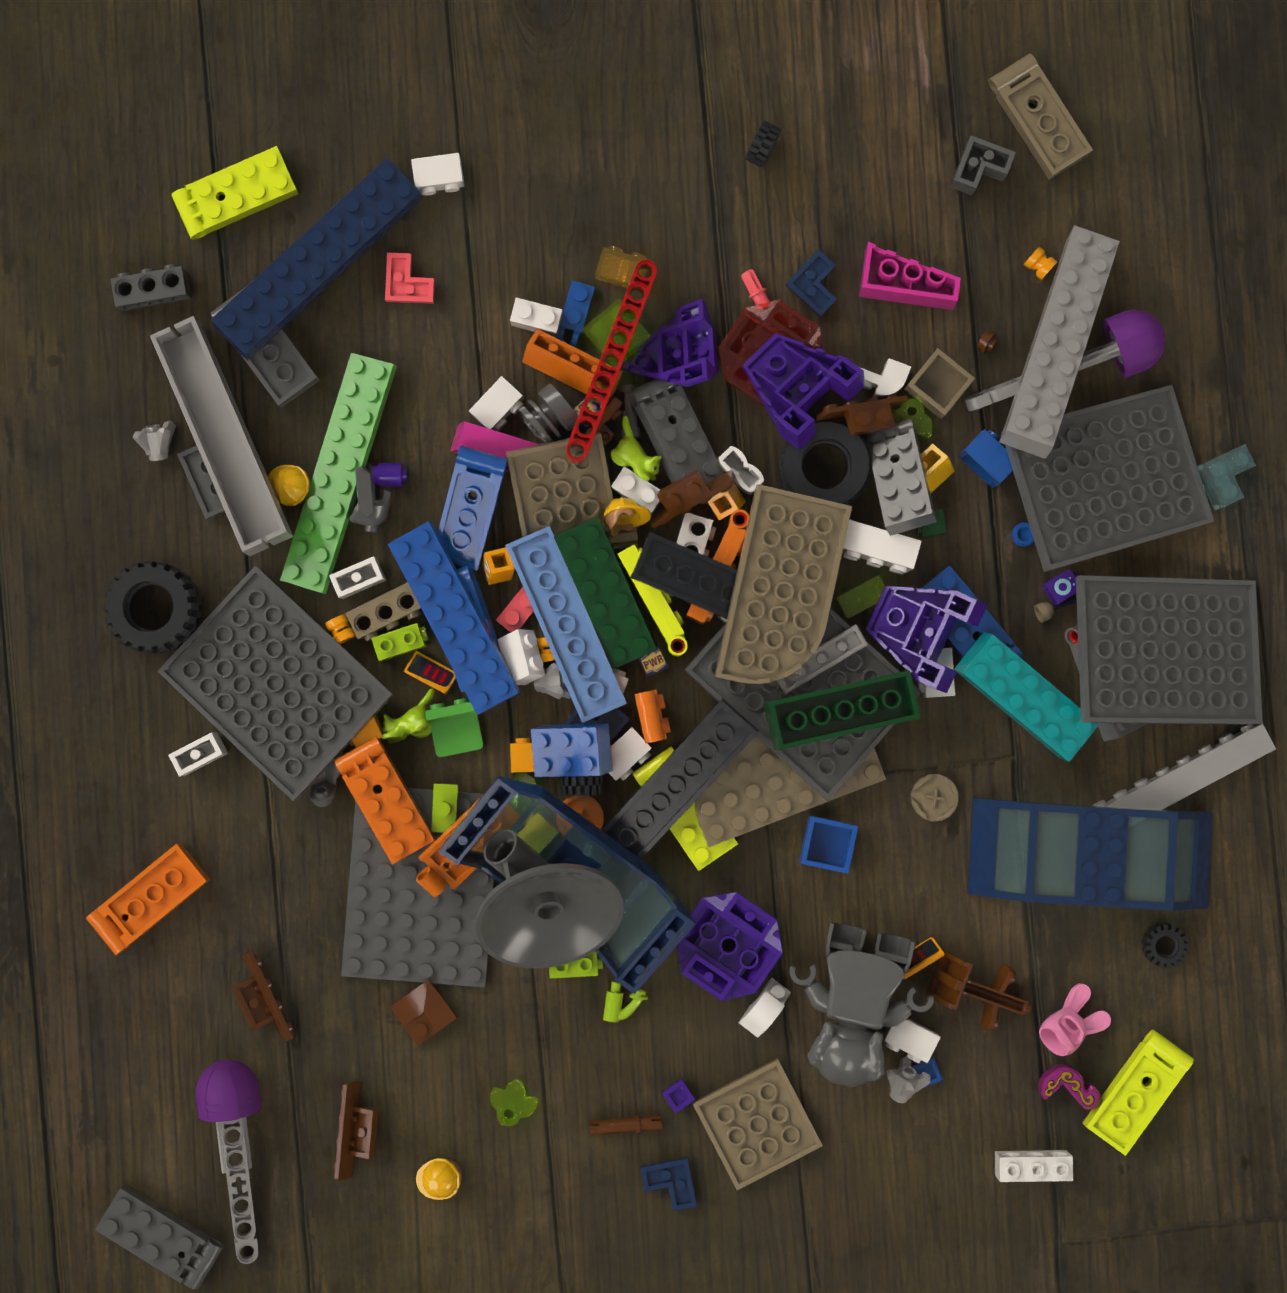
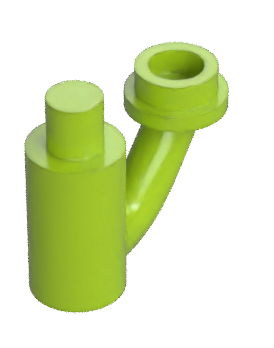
M612 981L611 990H607L603 1020L620 1022V1020L628 1018L641 1004L642 1000H648V996H646L647 991L639 989L635 994H630V998H633V1000L625 1008L621 1009L623 992H620L621 984Z

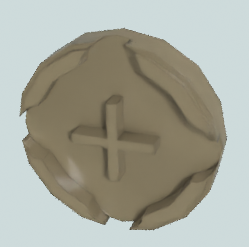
M927 774L919 778L913 785L910 794L911 804L914 811L921 818L929 821H942L949 818L955 812L958 806L959 793L955 784L948 777L940 774Z

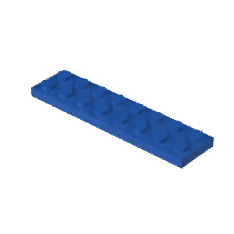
M428 521L389 543V548L476 714L479 715L520 693V689L432 522Z

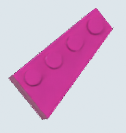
M868 242L864 255L859 297L954 310L958 302L961 278L934 267H926L919 264V261L911 258L910 260L896 255V252L888 249L887 251L876 247L875 244Z
M464 421L457 426L450 452L458 454L460 446L463 445L506 458V451L540 444ZM508 463L505 470L509 472Z

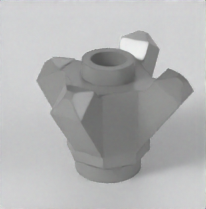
M172 421L164 422L162 428L160 424L149 425L143 428L142 431H136L133 439L143 448L150 461L164 460L169 457V446L176 425Z
M555 663L544 670L545 676L534 681V687L537 692L547 693L557 699L561 697L571 698L559 668Z
M908 1057L900 1059L899 1069L886 1071L890 1083L889 1095L898 1103H906L914 1093L930 1084V1075L925 1072L917 1074L916 1070L911 1067L912 1061Z

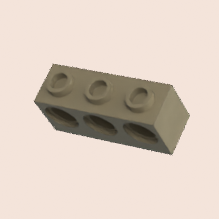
M407 582L345 614L357 638L360 640L365 639L367 642L372 640L371 638L379 636L378 631L384 628L389 631L400 625L399 621L408 617V620H412L422 614L420 610L422 609ZM410 595L414 599V604L411 608L405 609L402 605V600L405 596ZM385 606H390L392 616L385 620L381 617V610ZM363 617H368L371 621V625L367 630H362L359 626V621Z

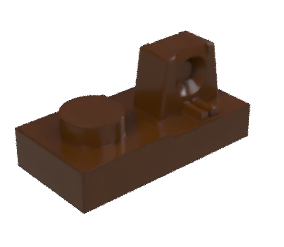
M616 397L605 408L596 432L601 433L604 446H607L614 437V433L606 424L608 425L611 420L616 422L623 413L621 410L623 403ZM591 427L587 430L585 435L590 434L592 432Z

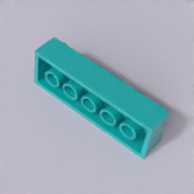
M983 632L954 668L960 676L1058 758L1067 762L1071 761L1098 727L1097 723H1081V709L993 634Z

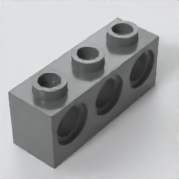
M169 264L164 266V269L156 271L154 268H147L141 270V273L133 275L130 272L120 273L117 275V278L110 279L115 307L120 311L191 299L187 271L178 264ZM174 277H179L178 285L170 287V280ZM155 281V288L147 292V284ZM126 286H132L131 293L123 296V289Z

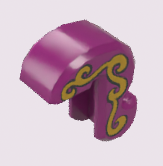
M1056 1064L1047 1069L1039 1080L1038 1091L1044 1100L1048 1099L1064 1085L1084 1109H1094L1099 1105L1100 1093L1096 1087L1089 1082L1084 1086L1083 1077L1080 1073L1067 1064Z

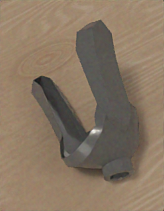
M367 462L366 468L361 466L355 469L358 504L354 508V512L349 516V519L352 523L365 525V531L379 532V526L386 521L389 514L391 492L384 490L383 499L376 500L375 485L373 484L372 477L373 466Z

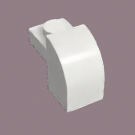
M889 358L881 375L861 368L864 370L865 386L863 388L869 390L872 387L876 388L873 397L878 399L896 394L904 385L911 366Z
M771 978L758 998L749 1005L739 1024L758 1038L778 1017L791 992Z

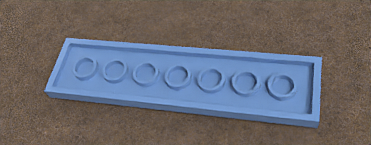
M548 526L505 545L582 723L627 704L556 544L551 527Z

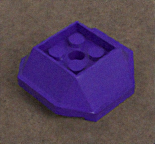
M738 892L702 897L691 913L696 924L677 945L681 973L721 1001L756 993L783 953L777 919ZM727 938L735 941V947L729 951L722 948V942Z

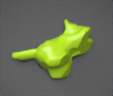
M624 416L622 426L625 437L611 451V458L619 466H631L634 473L647 482L649 480L655 481V475L659 473L662 456H647L639 442L634 438L628 417Z
M429 689L417 706L411 708L398 719L384 714L382 728L384 735L382 739L388 740V743H396L404 740L409 734L418 738L429 736L432 732V726L430 721L426 719L425 711H427V704L433 698L434 689Z

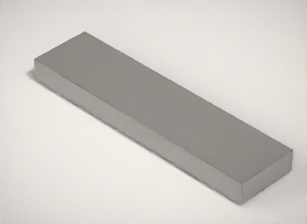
M857 624L819 645L816 652L812 654L800 669L777 681L783 692L787 694L866 647L868 643Z

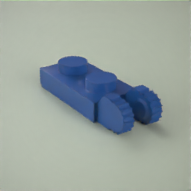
M573 280L571 282L557 339L564 341L566 330L573 331L574 334L570 345L575 348L585 326L595 291L594 286Z

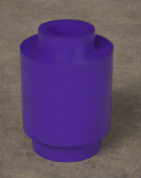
M379 463V465H374L372 469L373 484L380 487H403L404 482H408V469L403 467V463Z

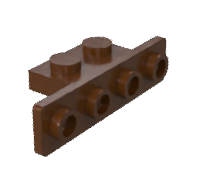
M891 394L881 400L873 397L865 400L863 403H858L857 400H854L837 407V404L825 406L823 412L818 414L816 418L817 421L845 417L851 436L892 429L896 424L891 409L901 406L908 401L907 395L898 397L897 394Z
M697 469L657 491V497L664 507L652 514L650 525L653 528L659 525L664 526L673 517L688 513L693 506L708 502L713 495L728 491L734 484V472L730 470L716 479L707 482Z
M252 951L243 954L242 957L252 977L231 987L251 1031L274 1021L284 1042L293 1039L291 1034L293 1032L292 1025L287 1019H284L281 1013L283 1007L279 999L274 998L271 992L272 984L260 969L262 964L259 957L253 954Z
M360 1081L344 1083L341 1091L339 1133L336 1141L337 1154L334 1164V1180L336 1181L352 1177L354 1156L372 1159L375 1154L379 1109L359 1105Z

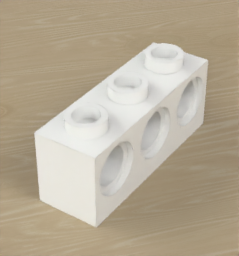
M686 513L677 544L686 548L693 546L698 550V553L708 557L709 550H706L705 547L707 540L712 541L716 527L712 526L713 520ZM696 523L702 524L705 528V533L701 536H696L691 531V527Z
M1067 1150L995 1151V1176L1000 1182L1073 1181V1156Z

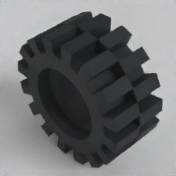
M764 120L752 141L745 160L763 168L776 145L782 129Z
M602 775L559 777L560 796L603 794Z
M1157 923L1154 927L1150 926L1148 928V933L1144 932L1143 936H1145V939H1141V944H1143L1144 948L1141 949L1145 953L1146 959L1162 968H1171V966L1176 967L1179 965L1178 962L1185 960L1183 957L1188 955L1189 951H1186V947H1189V943L1186 942L1188 938L1182 933L1181 929L1168 923ZM1164 936L1170 937L1174 943L1173 950L1166 955L1160 954L1156 948L1157 941Z

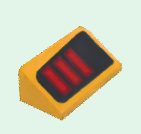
M418 651L414 653L403 671L444 694H448L456 679L453 670Z
M931 937L914 947L911 964L906 974L904 973L903 979H907L944 956V952L934 938Z

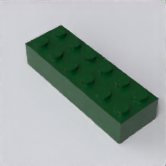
M597 515L554 535L556 544L612 669L656 651L657 644L600 516Z
M910 670L763 703L774 750H783L921 718Z

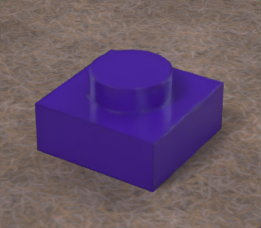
M682 1078L662 1091L663 1096L675 1113L695 1100L694 1095Z

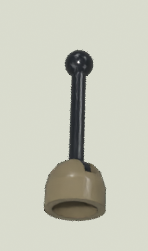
M1077 597L1054 606L1047 602L1034 605L1037 619L1040 623L1048 621L1052 618L1054 610L1076 603Z

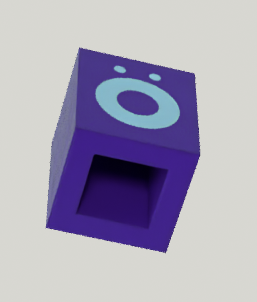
M1066 569L1041 585L1053 605L1060 604L1076 593V577L1078 574L1075 571L1071 572L1070 569Z

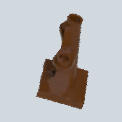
M943 950L944 956L939 959L926 996L933 995L935 1001L953 1010L957 1009L962 994L985 1001L980 1024L982 1029L988 1031L994 1030L998 1026V1006L1021 1015H1027L1030 1012L1031 1003L1029 1001L1004 992L1008 984H1012L1016 978V972L1012 967L1003 965L992 987L968 979L973 964Z

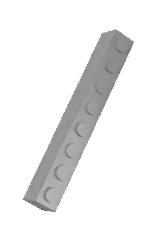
M1263 724L1242 725L1240 732L1234 735L1232 733L1225 734L1219 738V743L1213 746L1207 744L1197 750L1198 754L1190 757V755L1184 756L1176 761V766L1170 769L1168 766L1163 767L1155 772V777L1149 780L1147 777L1140 779L1134 783V788L1128 791L1122 789L1114 793V798L1108 802L1101 800L1092 806L1162 810L1276 750ZM1129 817L1128 827L1142 821L1145 818Z

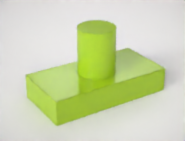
M434 783L431 832L444 833L457 821L458 784Z

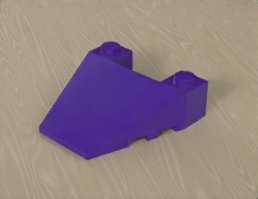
M776 333L743 364V369L779 434L798 450L816 435L815 420L806 412L826 392L832 389L849 402L865 386L864 370L841 355L836 357L827 354L823 349H813L804 346L803 342Z
M885 586L866 630L885 650H888L896 658L895 660L907 671L910 670L911 676L915 680L947 693L957 671L938 663L937 660L955 621L958 618L978 627L988 605L954 590L944 591Z

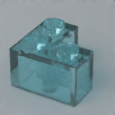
M1246 444L1197 466L1204 489L1214 510L1224 508L1245 498L1234 476L1256 466Z

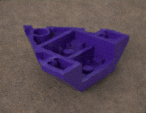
M700 299L681 306L675 312L677 316L667 326L663 324L637 350L639 353L630 362L626 361L621 366V369L685 387L710 380L719 372L717 333L705 301Z

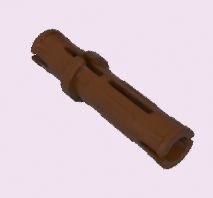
M637 1114L631 1118L589 1120L590 1136L630 1132L641 1134L642 1131L663 1130L661 1114L643 1117Z

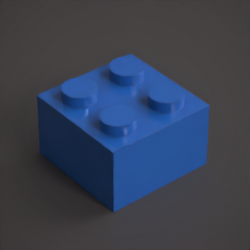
M984 429L967 445L958 457L993 489L1013 469L1006 448L999 443L1000 438L990 430L987 432Z
M808 815L799 862L804 865L848 874L858 826Z

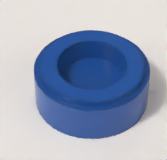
M1027 522L1017 524L1011 532L1013 542L1020 547L1029 546L1034 542L1030 525Z

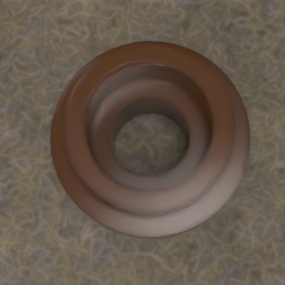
M988 331L984 332L977 344V348L981 349V353L986 354L988 351L992 352L998 343V339H996L997 333L993 331L991 333Z

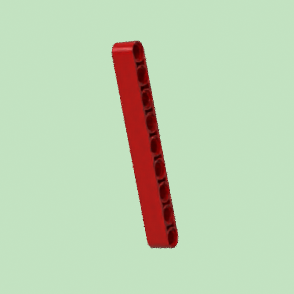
M641 260L633 272L566 447V459L572 464H581L587 458L656 277L657 267L651 260ZM647 269L651 272V276L644 278L639 274V271ZM639 291L642 293L643 298L635 300L631 297L630 293ZM630 313L634 316L635 320L626 322L623 320L622 315ZM616 335H622L626 339V343L619 345L614 342L613 338ZM613 357L617 360L618 364L615 367H609L606 365L605 359ZM601 379L606 380L609 383V387L604 390L597 387L596 382ZM590 402H597L601 409L598 412H592L588 409L587 405ZM588 424L592 428V432L587 435L582 434L579 431V426ZM578 446L583 450L584 454L580 457H574L570 453V449Z

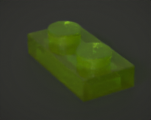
M877 575L837 597L836 599L846 618L848 619L878 603L885 585L880 576Z

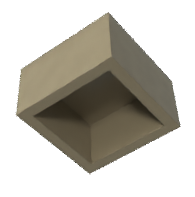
M937 348L904 390L938 418L942 419L973 382L975 377Z

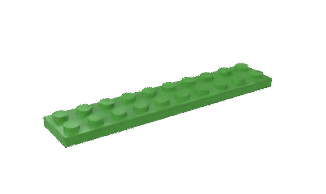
M351 353L310 483V491L305 499L283 569L281 581L323 594L327 593L331 580L329 575L333 573L349 522V516H351L357 497L355 469L361 466L366 468L396 372V365Z

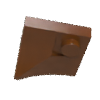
M429 979L390 1007L417 1047L458 1018Z

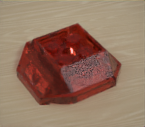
M781 300L746 307L718 347L724 380L763 407L765 406L743 369V364L775 333L803 342L804 346L813 349H823L819 326Z

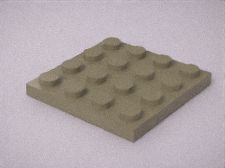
M600 432L595 434L585 461L577 465L570 463L566 459L565 453L569 439L505 452L508 459L507 463L522 538L548 526L551 527L555 535L597 515L600 516L605 529H607L602 517L606 508L612 502L613 496ZM578 446L570 449V453L574 457H580L584 454L583 450Z
M778 1058L692 1102L736 1190L823 1146Z

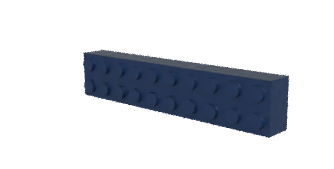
M386 158L211 319L213 327L248 361L419 203L421 192Z

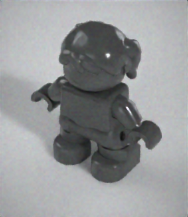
M831 922L825 948L826 956L828 955L830 989L828 990L820 980H815V964L809 967L811 973L807 978H800L796 975V966L792 963L790 977L796 984L805 985L804 991L813 1008L826 1013L829 1019L839 1021L838 1023L828 1021L824 1023L820 1035L816 1037L807 1054L810 1065L818 1069L819 1073L831 1083L856 1087L871 1081H878L885 1073L884 1053L881 1045L883 1036L881 1033H873L867 1030V1028L879 1030L882 1027L898 1026L912 1014L910 1011L925 1012L929 1010L934 1003V996H928L924 1004L918 1005L913 1002V995L916 990L912 986L907 992L906 1000L899 999L889 1004L891 996L911 964L915 946L913 940L878 933L875 945L876 953L875 955L861 952L866 935L865 929Z

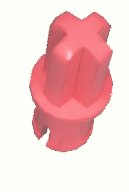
M747 270L741 275V278L750 293L749 298L753 299L760 312V316L764 317L775 309L765 293L766 288L762 287L754 270Z

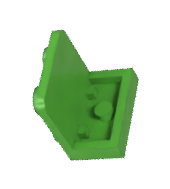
M468 698L454 700V705L445 707L444 703L430 705L431 710L425 711L426 719L430 721L432 726L431 731L438 757L479 750L483 747L478 715L471 702L468 701Z

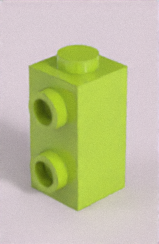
M415 623L371 639L378 660L385 661L427 647L425 641H428L429 637L426 628L420 627L419 623Z
M594 951L574 962L549 967L550 978L598 976V969H603V960Z

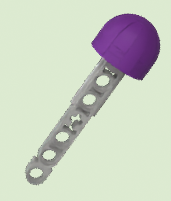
M1128 310L1104 319L1103 325L1108 343L1085 351L1078 371L1114 358L1124 378L1151 368L1161 358L1165 348L1166 339L1162 325L1153 315L1141 310ZM1021 376L966 397L964 400L968 411L977 410L1014 396Z
M221 1060L207 1067L198 1079L196 1085L197 1115L203 1121L216 1122L221 1171L223 1174L226 1173L236 1256L241 1263L250 1264L258 1257V1243L255 1234L256 1227L249 1177L252 1160L246 1117L258 1112L262 1107L260 1088L255 1074L246 1064L236 1060ZM229 1130H238L240 1132L239 1138L235 1141L227 1140L226 1134ZM240 1153L243 1159L238 1164H231L229 1162L230 1155ZM237 1177H241V1180H243L241 1182L242 1193L237 1192V1186L234 1183ZM240 1199L248 1202L247 1208L242 1211H238L234 1207L235 1203ZM241 1223H249L251 1229L248 1233L241 1234L237 1231L238 1226ZM244 1246H251L254 1248V1252L251 1256L244 1257L240 1254L241 1249Z

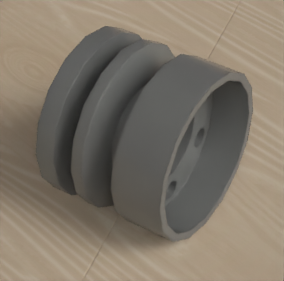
M549 383L538 392L542 402L541 405L538 406L529 399L527 402L533 409L531 413L523 405L518 409L526 426L543 443L553 442L549 436L551 433L560 441L562 436L557 428L562 426L570 432L573 430L578 415L568 402Z

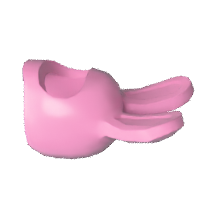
M1078 983L1071 988L1063 1008L1050 1015L1040 1026L1039 1034L1042 1042L1056 1055L1066 1056L1072 1054L1081 1045L1086 1035L1103 1031L1110 1026L1111 1018L1105 1011L1095 1012L1084 1019L1078 1014L1091 996L1090 988L1083 983Z

